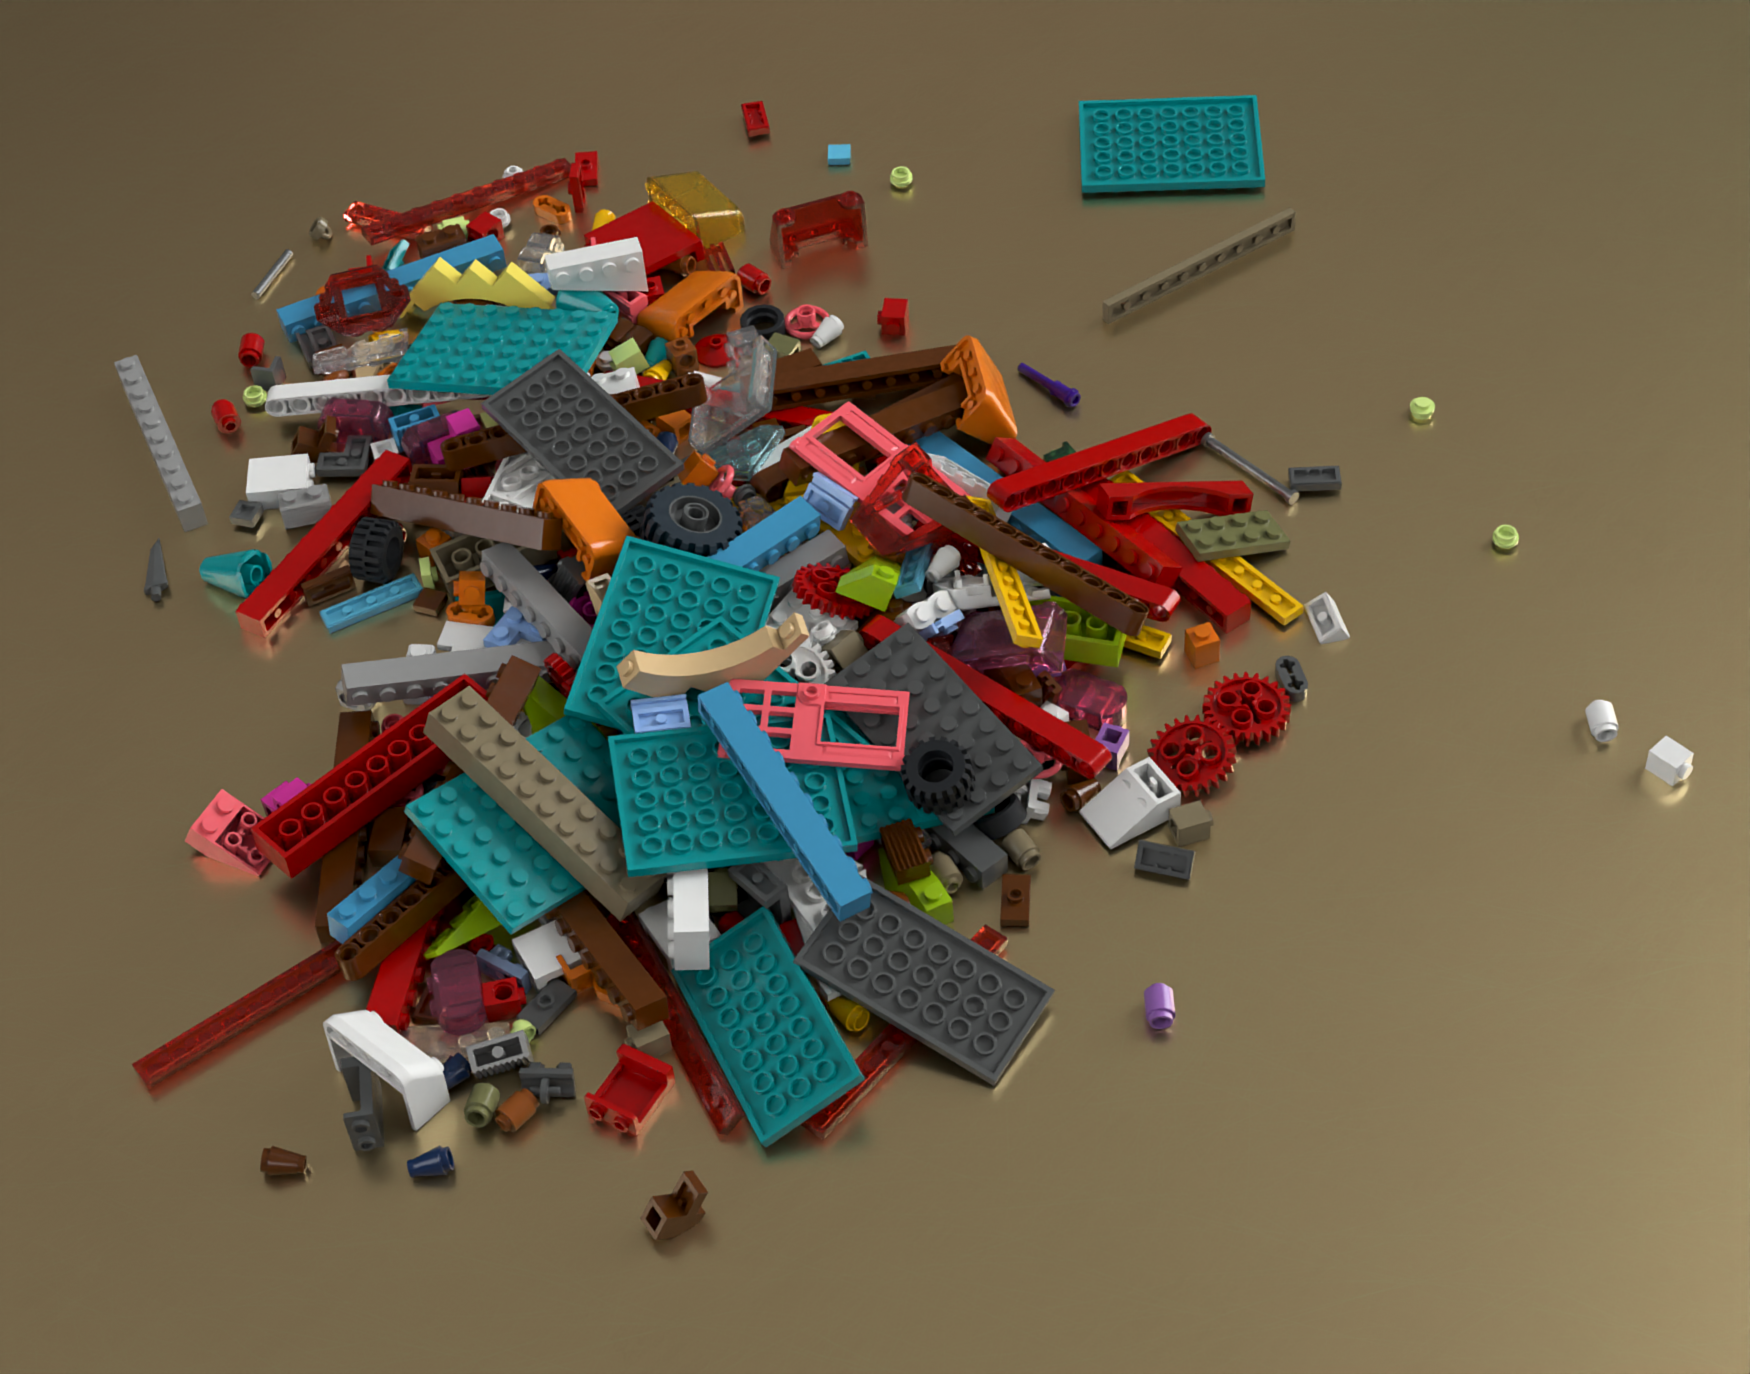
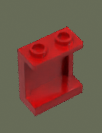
M622 1043L616 1051L618 1063L596 1093L593 1095L587 1092L584 1100L587 1113L592 1118L598 1121L604 1120L613 1124L621 1132H629L638 1136L676 1083L673 1066Z

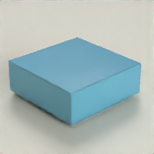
M850 144L828 145V165L850 164Z

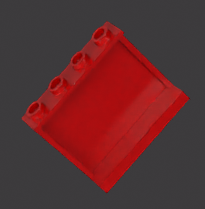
M654 201L584 234L586 243L584 247L591 246V237H596V244L637 237L643 251L646 275L688 254L693 256L696 262L705 259L702 240Z

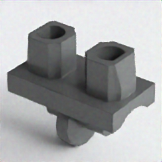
M530 1062L528 1068H520L519 1077L522 1089L526 1088L535 1097H540L542 1104H549L550 1097H575L576 1086L571 1063L560 1062L556 1065V1068H545V1065L541 1062Z

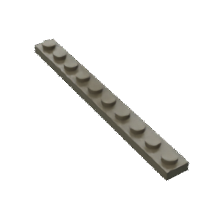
M1289 207L1104 300L1103 320L1110 324L1294 231L1296 212Z

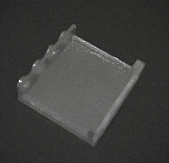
M762 335L753 340L752 358L710 388L705 385L708 400L704 404L692 408L688 441L694 449L699 450L702 454H709L772 410L777 349Z

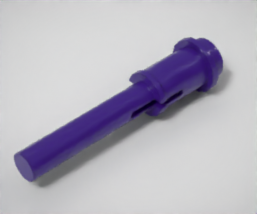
M1024 363L1019 364L1017 369L1020 373L1049 389L1050 394L1064 401L1066 406L1074 407L1079 403L1081 395L1077 389H1071L1058 380L1054 382Z

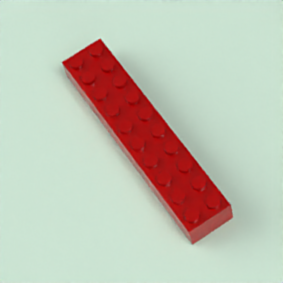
M464 673L251 827L257 850L289 878H294L451 760L423 733L429 712L468 686L472 687L486 702L488 700V697H485L487 691Z

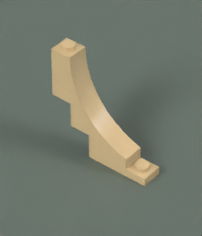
M794 612L778 629L764 626L758 631L728 645L702 652L678 655L652 654L632 650L616 667L623 688L651 697L684 694L691 687L706 692L726 682L729 683L733 678L764 681L810 635L803 616Z

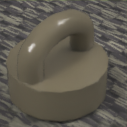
M320 216L317 217L310 228V237L316 240L320 239V237L330 239L332 237V230L327 225L328 220Z

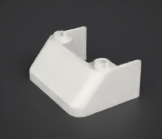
M360 1010L333 1014L323 1022L336 1070L342 1071V1058L355 1057L402 1093L413 1130L417 1131L450 1102L442 1063L436 1057L430 1058L390 1028L375 1011Z

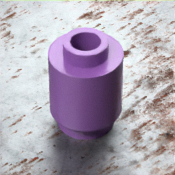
M1163 983L1152 984L1144 991L1146 1019L1151 1027L1165 1029L1173 1024L1176 1016L1173 990Z

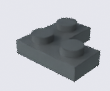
M348 435L344 452L320 453L315 469L317 477L361 476L368 469L372 452L370 444L374 443L372 435Z

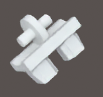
M1031 779L1014 792L1027 812L1022 824L1027 825L1030 818L1045 820L1050 804L1039 801L1037 798L1048 799L1052 789V782L1043 779Z

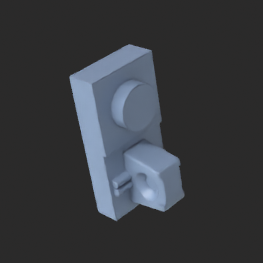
M500 944L496 945L489 952L483 948L479 950L476 954V959L480 972L495 980L516 977L518 987H524L525 994L531 990L529 972L523 965L510 962L513 958L511 950Z

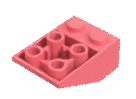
M223 789L219 791L191 826L185 839L186 843L205 856L258 877L270 862L268 858L257 850L250 829L263 820L264 817Z

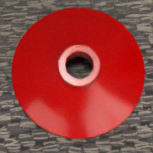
M727 334L708 335L700 339L695 345L698 362L703 366L711 368L730 365L741 354L739 341Z

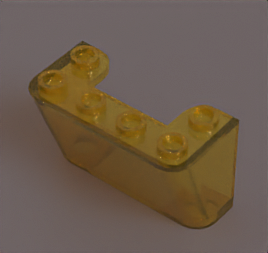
M698 171L647 177L645 187L649 195L648 203L654 201L662 209L665 210L666 207L671 211L675 218L682 221L686 228L702 240L704 252L745 232L744 217L740 209Z

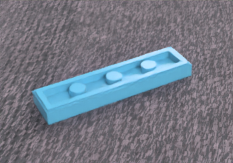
M926 540L919 548L913 545L908 546L893 592L896 599L921 591L925 572L929 567L935 549L932 540Z
M412 573L319 611L331 634L416 599L423 590V587L415 574Z

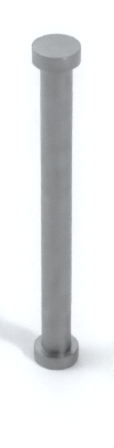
M1208 432L1202 437L1201 445L1206 448H1212L1284 497L1288 504L1293 505L1298 500L1300 495L1295 489L1290 490L1216 440L1212 433Z

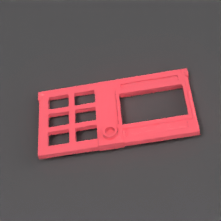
M849 401L802 437H797L789 445L792 451L811 466L857 496V502L916 548L923 545L926 539L943 525L902 500V495L894 490L901 483L906 485L909 475L918 470L964 498L966 495L971 496L928 463L920 454L907 444L902 443ZM838 421H841L888 457V459L864 477L816 440V438ZM885 496H888L902 508L892 514L878 502ZM910 513L923 523L924 526L918 531H914L900 519Z
M730 680L729 685L734 691L764 694L763 705H743L747 711L751 710L753 714L761 715V723L758 727L761 731H766L769 737L791 738L789 750L774 749L775 752L779 751L782 754L785 763L901 771V765H904L903 758L905 756L910 692L827 686L826 684ZM772 695L796 696L795 707L770 706ZM824 710L899 715L896 747L821 741ZM769 716L794 717L792 728L768 727ZM719 743L718 758H729Z

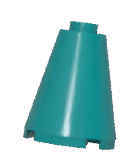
M559 290L556 296V308L562 310L606 311L607 313H617V317L619 316L618 306L602 291Z
M252 549L207 557L202 561L199 572L205 582L247 599L254 589L270 574L272 563L266 553Z

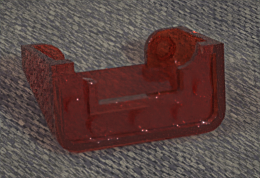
M846 191L845 193L800 205L782 208L772 216L769 238L770 248L781 270L792 267V257H799V249L838 238H840L843 245L847 244V241L856 243L857 249L868 246L865 202L862 196L854 191Z

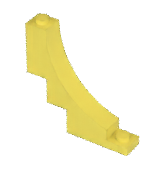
M439 257L401 301L394 313L402 319L407 312L411 315L417 306L426 311L440 303L459 299H483L507 306H517L518 308L539 307L540 309H554L552 303L555 296L512 261L497 277L476 259L461 274Z

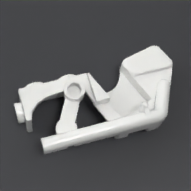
M960 570L954 571L955 577H944L938 583L932 584L934 593L942 590L949 592L957 607L956 610L974 611V609L1000 606L988 574H983V577H974L972 575L960 576ZM1017 570L1028 601L1051 598L1049 588L1033 587L1044 585Z

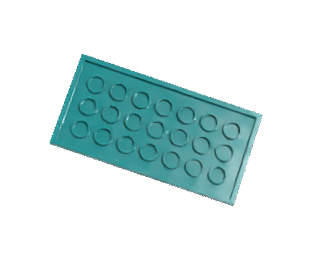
M763 906L709 943L710 970H675L673 968L671 972L760 1143L764 1147H768L857 1086L865 1078L806 973L799 965L793 963L796 955L769 908L766 909Z

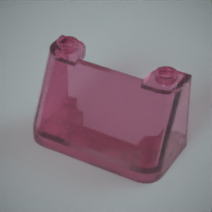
M1051 601L1031 606L1043 641L1040 648H1022L1013 643L1002 610L989 612L974 611L963 619L948 654L983 675L985 669L1027 664L1032 670L1037 669L1038 665L1048 667L1050 674L1062 673L1068 614L1057 603Z

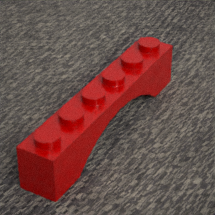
M1243 480L1099 483L1096 508L1105 520H1130L1147 512L1170 509L1192 510L1226 516L1250 512L1254 493Z

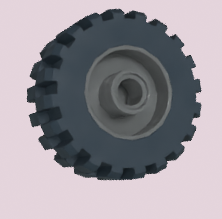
M674 483L672 487L667 485L661 488L648 500L639 530V537L641 540L707 557L717 554L719 548H722L723 551L727 549L729 542L734 541L736 537L742 534L743 522L736 506L733 507L732 501L727 497H722V493L719 491H712L708 486L704 485L701 487L695 486V483H687L686 485Z

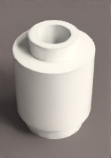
M1595 700L1590 703L1585 713L1592 736L1599 742L1613 740L1617 736L1619 729L1613 705L1604 700Z

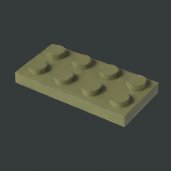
M1267 510L1177 522L1175 528L1176 533L1197 562L1285 550L1290 545V539Z

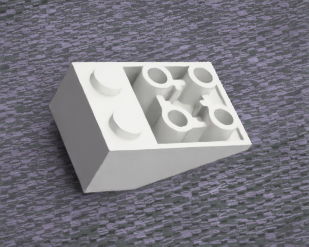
M1148 757L1120 773L1080 810V814L1111 850L1167 821L1169 809L1181 806V792L1155 762Z

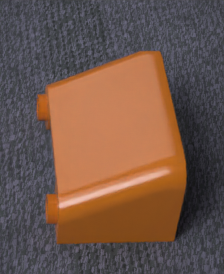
M695 271L642 310L637 316V325L650 330L653 333L654 340L657 337H661L670 342L683 336L692 337L694 336L693 326L720 306L725 310L730 309L735 313L744 307L740 277L731 271Z
M969 335L964 336L940 362L942 372L949 375L954 372L963 377L968 397L961 403V408L965 409L962 419L957 418L955 421L957 429L991 445L995 437L1015 439L1017 427L1002 375L978 339Z
M591 478L546 480L537 485L532 507L535 509L534 513H537V511L553 512L552 517L563 519L562 530L578 550L576 559L578 562L582 560L584 562L586 571L581 573L583 579L587 582V580L606 573L612 575L626 536L640 538L632 532L601 491L599 484Z

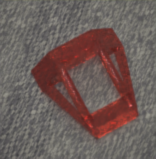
M376 264L331 274L324 286L325 293L320 294V302L315 304L314 310L318 322L345 337H359L366 332H382L392 327L411 299L407 286L404 284L399 285V281L396 278L391 279L388 272ZM375 283L381 310L348 317L341 290Z
M916 441L893 458L890 462V467L884 475H881L869 496H866L850 519L853 526L882 558L905 553L955 533L937 521L932 520L901 538L878 513L902 500L906 486L877 501L902 471L907 479L913 472L922 473L952 490L932 468V459Z

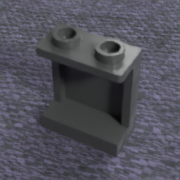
M763 864L733 865L728 869L729 877L746 891V899L738 904V912L744 918H747L764 906L766 909H770L778 925L792 920L788 886Z
M355 1057L342 1058L341 1070L352 1101H360L361 1105L359 1111L343 1114V1121L353 1149L355 1151H370L374 1148L384 1147L382 1087L378 1075Z

